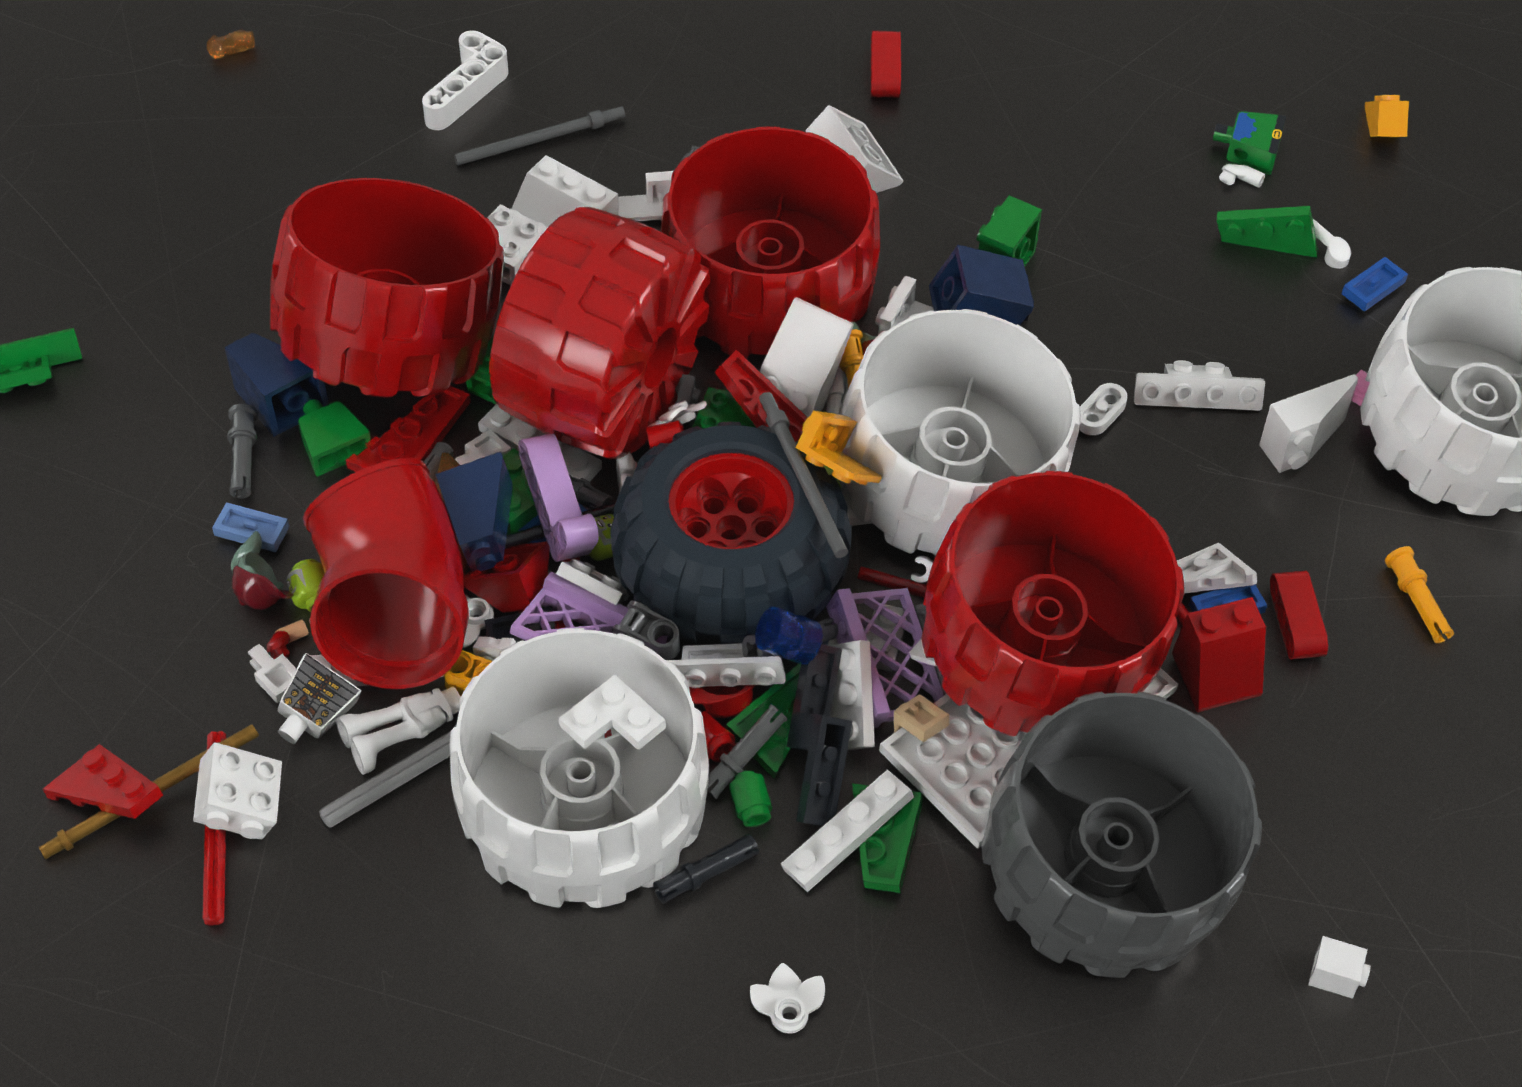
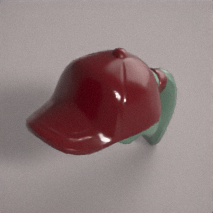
M255 531L238 548L232 558V589L240 605L264 610L275 604L280 598L290 599L294 594L288 590H282L284 584L276 580L270 565L258 555L262 547V540L259 532Z

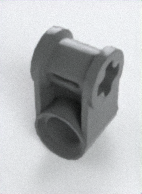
M630 601L627 605L628 612L619 625H614L612 633H621L644 642V646L650 648L665 660L675 658L681 648L677 625L672 620L653 612L642 603ZM661 636H670L672 638L666 644L656 642Z

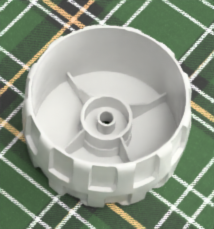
M1464 267L1447 271L1444 276L1437 278L1428 285H1421L1410 295L1381 339L1365 379L1370 384L1360 407L1362 425L1370 426L1372 435L1377 443L1374 453L1388 471L1396 469L1409 481V489L1433 504H1438L1441 500L1455 504L1460 512L1470 515L1493 516L1500 509L1504 508L1519 512L1522 511V271L1504 267Z
M969 309L930 310L908 316L906 320L888 331H882L868 345L860 367L854 374L840 414L848 416L857 422L842 453L882 476L880 483L868 482L865 486L852 480L850 484L846 483L851 494L849 505L853 512L862 522L870 520L883 531L887 543L909 554L918 549L933 553L935 557L958 512L965 504H972L980 495L988 490L989 485L1009 476L1018 477L1026 474L1044 473L1046 471H1069L1080 428V406L1076 403L1071 384L1072 377L1067 368L1033 333L1018 324L1015 325L1004 319L988 315L986 312Z
M584 628L559 629L557 632L537 636L527 641L521 640L501 651L499 656L479 676L473 677L460 697L457 726L450 732L451 786L455 806L466 839L472 838L477 844L485 870L501 885L509 880L518 887L528 891L530 898L534 902L560 908L564 901L585 902L593 908L619 904L626 900V893L641 886L645 888L653 887V882L669 876L679 865L681 850L692 844L698 836L704 816L709 780V756L703 716L701 711L694 707L690 695L689 682L672 662H667L656 652L644 646V642L621 633L613 634L596 630H584ZM614 674L666 720V728L639 750L613 727L611 728L612 736L605 738L603 734L584 749L559 725V717Z

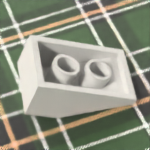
M798 297L794 298L764 359L760 372L807 417L812 414L813 410L821 411L824 408L854 324Z
M1355 374L1270 405L1259 445L1279 473L1289 469H1298L1308 463L1344 422L1358 381V377Z

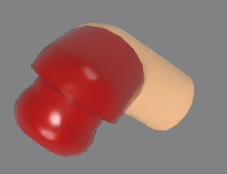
M303 619L275 631L266 645V650L270 652L273 659H276L281 654L286 658L289 657L290 652L286 645L309 635Z

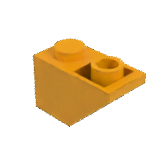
M1400 95L1374 96V101L1365 102L1370 137H1407L1409 101H1400Z

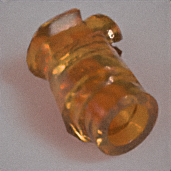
M242 29L221 37L213 35L207 42V51L215 59L222 58L225 53L231 55L255 48L253 31Z

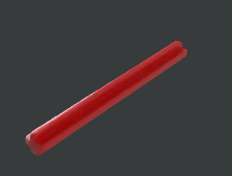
M224 731L210 732L207 735V749L214 742L219 743L227 738ZM205 825L203 920L208 926L221 925L224 922L226 830L211 829Z

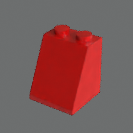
M1253 597L1187 613L1172 655L1197 712L1258 697L1263 693L1266 625Z

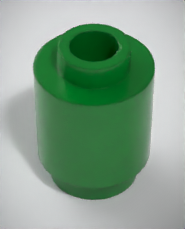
M754 771L738 773L729 784L738 819L742 820L743 825L746 827H756L767 823L771 819L772 804L763 775Z

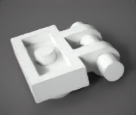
M571 559L570 562H561L556 572L557 575L616 606L618 603L622 605L630 597L618 578L595 571V566L587 562L583 563L577 559Z

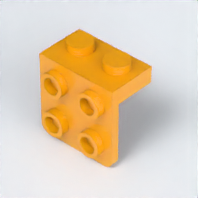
M813 410L812 414L803 424V433L795 447L807 454L805 460L818 467L823 468L825 465L833 470L831 474L833 477L849 484L853 480L866 486L868 482L880 483L882 479L880 474L842 453L857 422L848 416Z

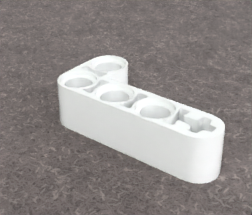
M474 30L466 31L460 35L459 48L462 64L428 91L422 99L425 124L429 129L443 130L506 79L509 70L505 46Z

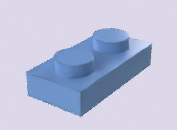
M226 502L212 529L214 536L239 543H244L255 531H258L262 540L261 549L276 552L290 526L287 518Z

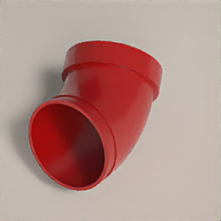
M400 458L366 467L343 478L322 492L308 506L303 516L304 525L312 535V541L324 569V576L320 581L311 610V633L318 650L324 658L344 675L361 683L380 688L406 689L428 684L448 672L458 660L463 649L469 620V608L464 594V573L460 548L447 507L434 480L430 478V472L423 461L415 458Z

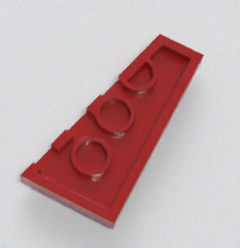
M735 350L715 371L716 375L756 428L761 425L769 427L766 422L767 414L759 397L765 392H771L779 410L785 412L790 422L789 430L794 441H799L803 433V424L808 417L739 351Z
M450 386L441 393L423 397L413 405V411L406 417L397 418L390 424L391 429L381 437L375 436L367 442L365 450L358 455L352 454L346 459L347 469L357 472L381 462L400 458H415L424 462L435 444L444 439L471 403L470 394Z

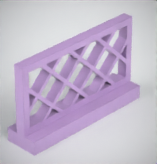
M550 572L544 580L543 588L511 625L510 634L527 641L537 636L567 628H584V630L612 633V628L614 625L620 624L628 612V608L619 603L616 606L565 578ZM541 605L544 607L552 606L553 611L543 612ZM571 620H574L584 626L574 627ZM563 621L566 628L551 629L548 622ZM540 623L542 630L533 631L524 627V625ZM661 636L656 642L666 644L670 642L671 637Z
M850 588L838 589L826 608L829 617L834 620L832 625L836 623L838 626V635L836 637L838 644L857 640L868 641L866 637L868 631L886 641L881 650L870 644L874 728H878L882 722L894 721V710H890L886 699L889 692L904 702L914 698L920 688L932 695L934 702L944 696L933 665L917 661L924 670L922 677L905 667L911 657L909 652L922 637V629L908 588L853 594ZM900 599L904 610L903 615L899 616L885 607L886 602ZM864 603L876 611L871 620L858 613L856 604ZM879 613L896 624L891 633L874 623ZM899 627L912 634L914 640L912 647L895 637ZM889 644L906 654L901 664L884 653ZM879 661L896 672L891 681L878 674L876 665ZM899 675L917 685L911 695L894 684Z

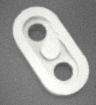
M1106 383L1099 386L1080 406L1079 430L1088 435L1103 433L1124 411L1127 402V392L1125 389L1114 383Z

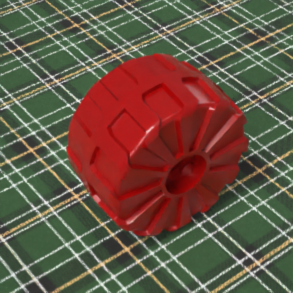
M763 126L717 136L707 141L706 144L694 151L689 157H685L673 171L669 193L663 198L660 232L696 249L701 254L700 264L709 268L711 279L704 291V301L710 305L707 322L699 327L697 339L704 335L718 343L721 351L728 355H731L735 350L739 351L745 358H748L750 354L767 355L796 297L849 322H856L865 315L872 299L879 264V201L877 193L871 188L866 169L853 155H849L846 151L830 142L829 139L811 132Z
M350 178L317 185L306 190L292 205L286 208L283 214L272 264L271 331L278 332L281 338L280 351L290 362L298 359L313 370L314 378L332 386H336L340 382L358 386L364 395L392 397L398 391H410L413 396L421 397L441 393L450 387L451 382L454 384L466 382L478 371V366L483 363L488 342L491 339L498 317L504 266V249L499 244V233L488 218L484 217L467 202L451 194L413 182L382 178Z
M578 207L574 211L558 217L540 236L525 257L510 286L498 318L489 363L492 395L498 407L544 434H555L557 440L564 444L604 458L619 459L626 456L629 451L632 453L641 448L648 441L646 427L658 421L661 415L669 411L668 407L676 403L678 395L675 389L682 375H688L692 370L698 354L694 343L699 327L707 322L710 305L704 301V291L711 281L709 268L700 264L701 254L696 249L652 227L593 207Z
M1046 471L1044 473L1026 474L1018 477L1009 476L989 485L987 491L980 495L972 504H965L956 515L935 556L927 581L923 602L927 613L921 640L926 658H934L943 676V690L958 706L967 704L980 713L988 727L1013 737L1017 736L1019 731L1028 733L1043 716H1052L1060 709L1072 704L1077 697L1095 692H1103L1104 694H1137L1138 692H1143L1156 677L1168 654L1178 625L1176 616L1184 596L1183 572L1177 564L1175 554L1169 543L1170 538L1155 518H1152L1142 507L1130 499L1126 493L1107 483L1103 484L1093 479L1073 475L1071 472Z

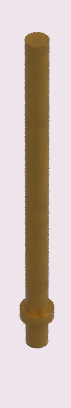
M253 724L219 743L238 749L257 738L259 734ZM208 749L152 782L158 785L161 792L195 774L199 771L200 759ZM100 811L67 831L61 829L56 832L57 837L38 848L45 859L63 849L69 851L74 848L73 844L119 818L120 815Z

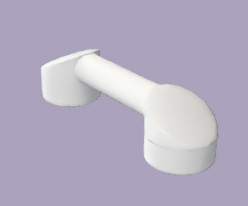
M1313 219L1316 238L1327 246L1324 257L1326 264L1336 269L1346 267L1351 256L1349 244L1341 237H1334Z

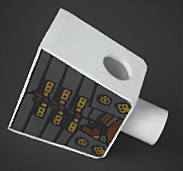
M305 653L279 703L277 711L287 718L278 730L279 735L292 744L297 742L304 731L315 738H320L336 723L337 717L345 715L357 703L362 690L308 653Z

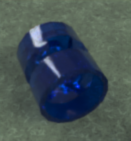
M776 606L770 607L763 613L755 632V643L758 649L773 655H782L785 659L802 665L808 664L815 658L823 638L822 627L819 622L802 615L793 614Z

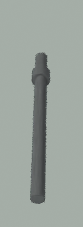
M623 106L603 112L600 110L588 112L587 116L454 154L457 166L590 127L592 130L604 127V123L625 118V111Z
M763 393L760 395L759 400L767 414L766 422L770 431L777 435L835 557L842 558L848 554V549L799 449L795 448L796 443L789 430L790 422L785 412L779 410L772 393Z

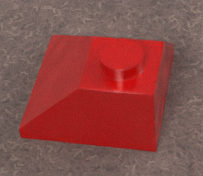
M548 541L522 544L505 549L504 560L497 562L491 569L484 571L475 570L472 572L470 570L464 576V587L503 613L523 612L543 588L544 580L548 576L550 550Z

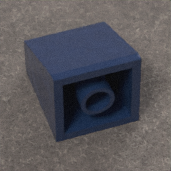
M962 245L955 247L929 284L934 311L976 310L986 312L988 315L1004 319L1015 325H1021L1034 308V299L1031 295L1028 275L1026 274L1023 260Z
M251 333L226 346L225 351L235 390L247 404L257 409L258 418L275 437L298 425V419L305 415L303 407L308 401L317 399L322 403L323 407L329 405L324 382L313 377V370L298 359L290 362L280 351L281 345Z
M501 451L435 474L459 545L471 572L491 569L497 562L503 561L513 483Z

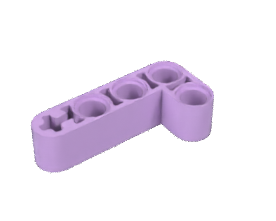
M549 433L519 440L520 460L546 541H548L552 558L555 562L589 555L599 540L598 527L592 514L582 515L557 437L555 434Z

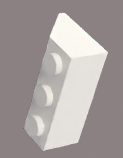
M828 105L805 130L807 133L811 132L829 139L830 142L846 151L849 155H853L866 169L871 188L876 193L900 186L904 182L865 123Z
M545 155L527 172L511 210H516L523 216L549 227L558 217L574 211L578 207H593L618 215V193Z

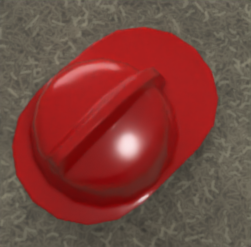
M756 685L689 687L694 704H702L711 716L723 719L741 713L752 703V689Z

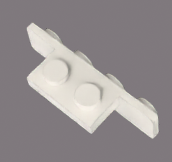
M673 171L646 173V195L618 197V216L634 221L661 220L663 198L669 193Z
M1178 360L1174 364H1165L1164 374L1137 373L1134 403L1136 405L1260 411L1263 407L1265 381L1262 378L1232 377L1229 367H1225L1224 364L1219 362H1208L1204 366Z
M742 643L683 646L681 660H666L667 662H672L689 682V687L692 688L706 686L734 687L737 685L768 686L784 684L786 678L781 657H744Z

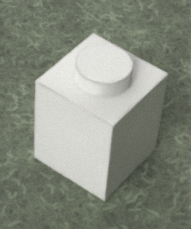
M1323 936L1315 954L1308 985L1353 999L1358 986L1365 987L1369 977L1371 965L1364 964L1367 949Z

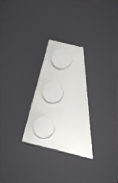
M857 640L831 645L832 647L842 649L831 717L853 721L848 750L875 747L870 641Z

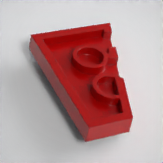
M100 744L85 753L80 760L42 789L47 798L58 801L60 798L69 799L73 805L81 807L87 803L98 806L103 812L133 819L137 818L163 796L158 785Z

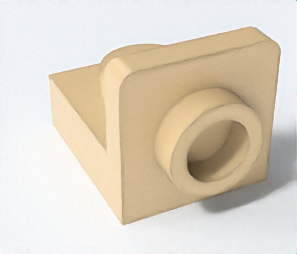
M920 694L894 710V733L903 727L922 742H925L949 726V714Z

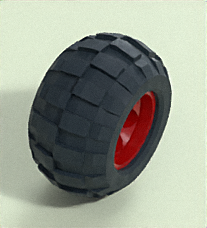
M719 422L714 427L702 429L696 426L674 434L672 443H660L639 459L633 477H626L613 509L614 519L611 527V547L617 576L628 595L634 594V601L642 603L653 612L672 620L678 627L680 639L695 645H702L705 641L717 644H740L749 635L762 636L770 629L779 628L785 631L793 629L794 626H803L805 623L809 624L824 610L831 600V592L835 593L842 583L849 564L852 526L847 515L848 506L837 479L831 474L829 475L824 467H818L805 460L807 454L800 451L848 549V554L842 558L835 557L777 435L772 433L769 427L761 425L758 428L741 426L740 422Z

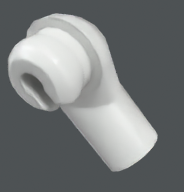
M1226 164L1221 169L1223 172L1219 176L1220 181L1227 185L1234 184L1235 178H1238L1258 188L1262 185L1265 178L1264 173L1249 166Z

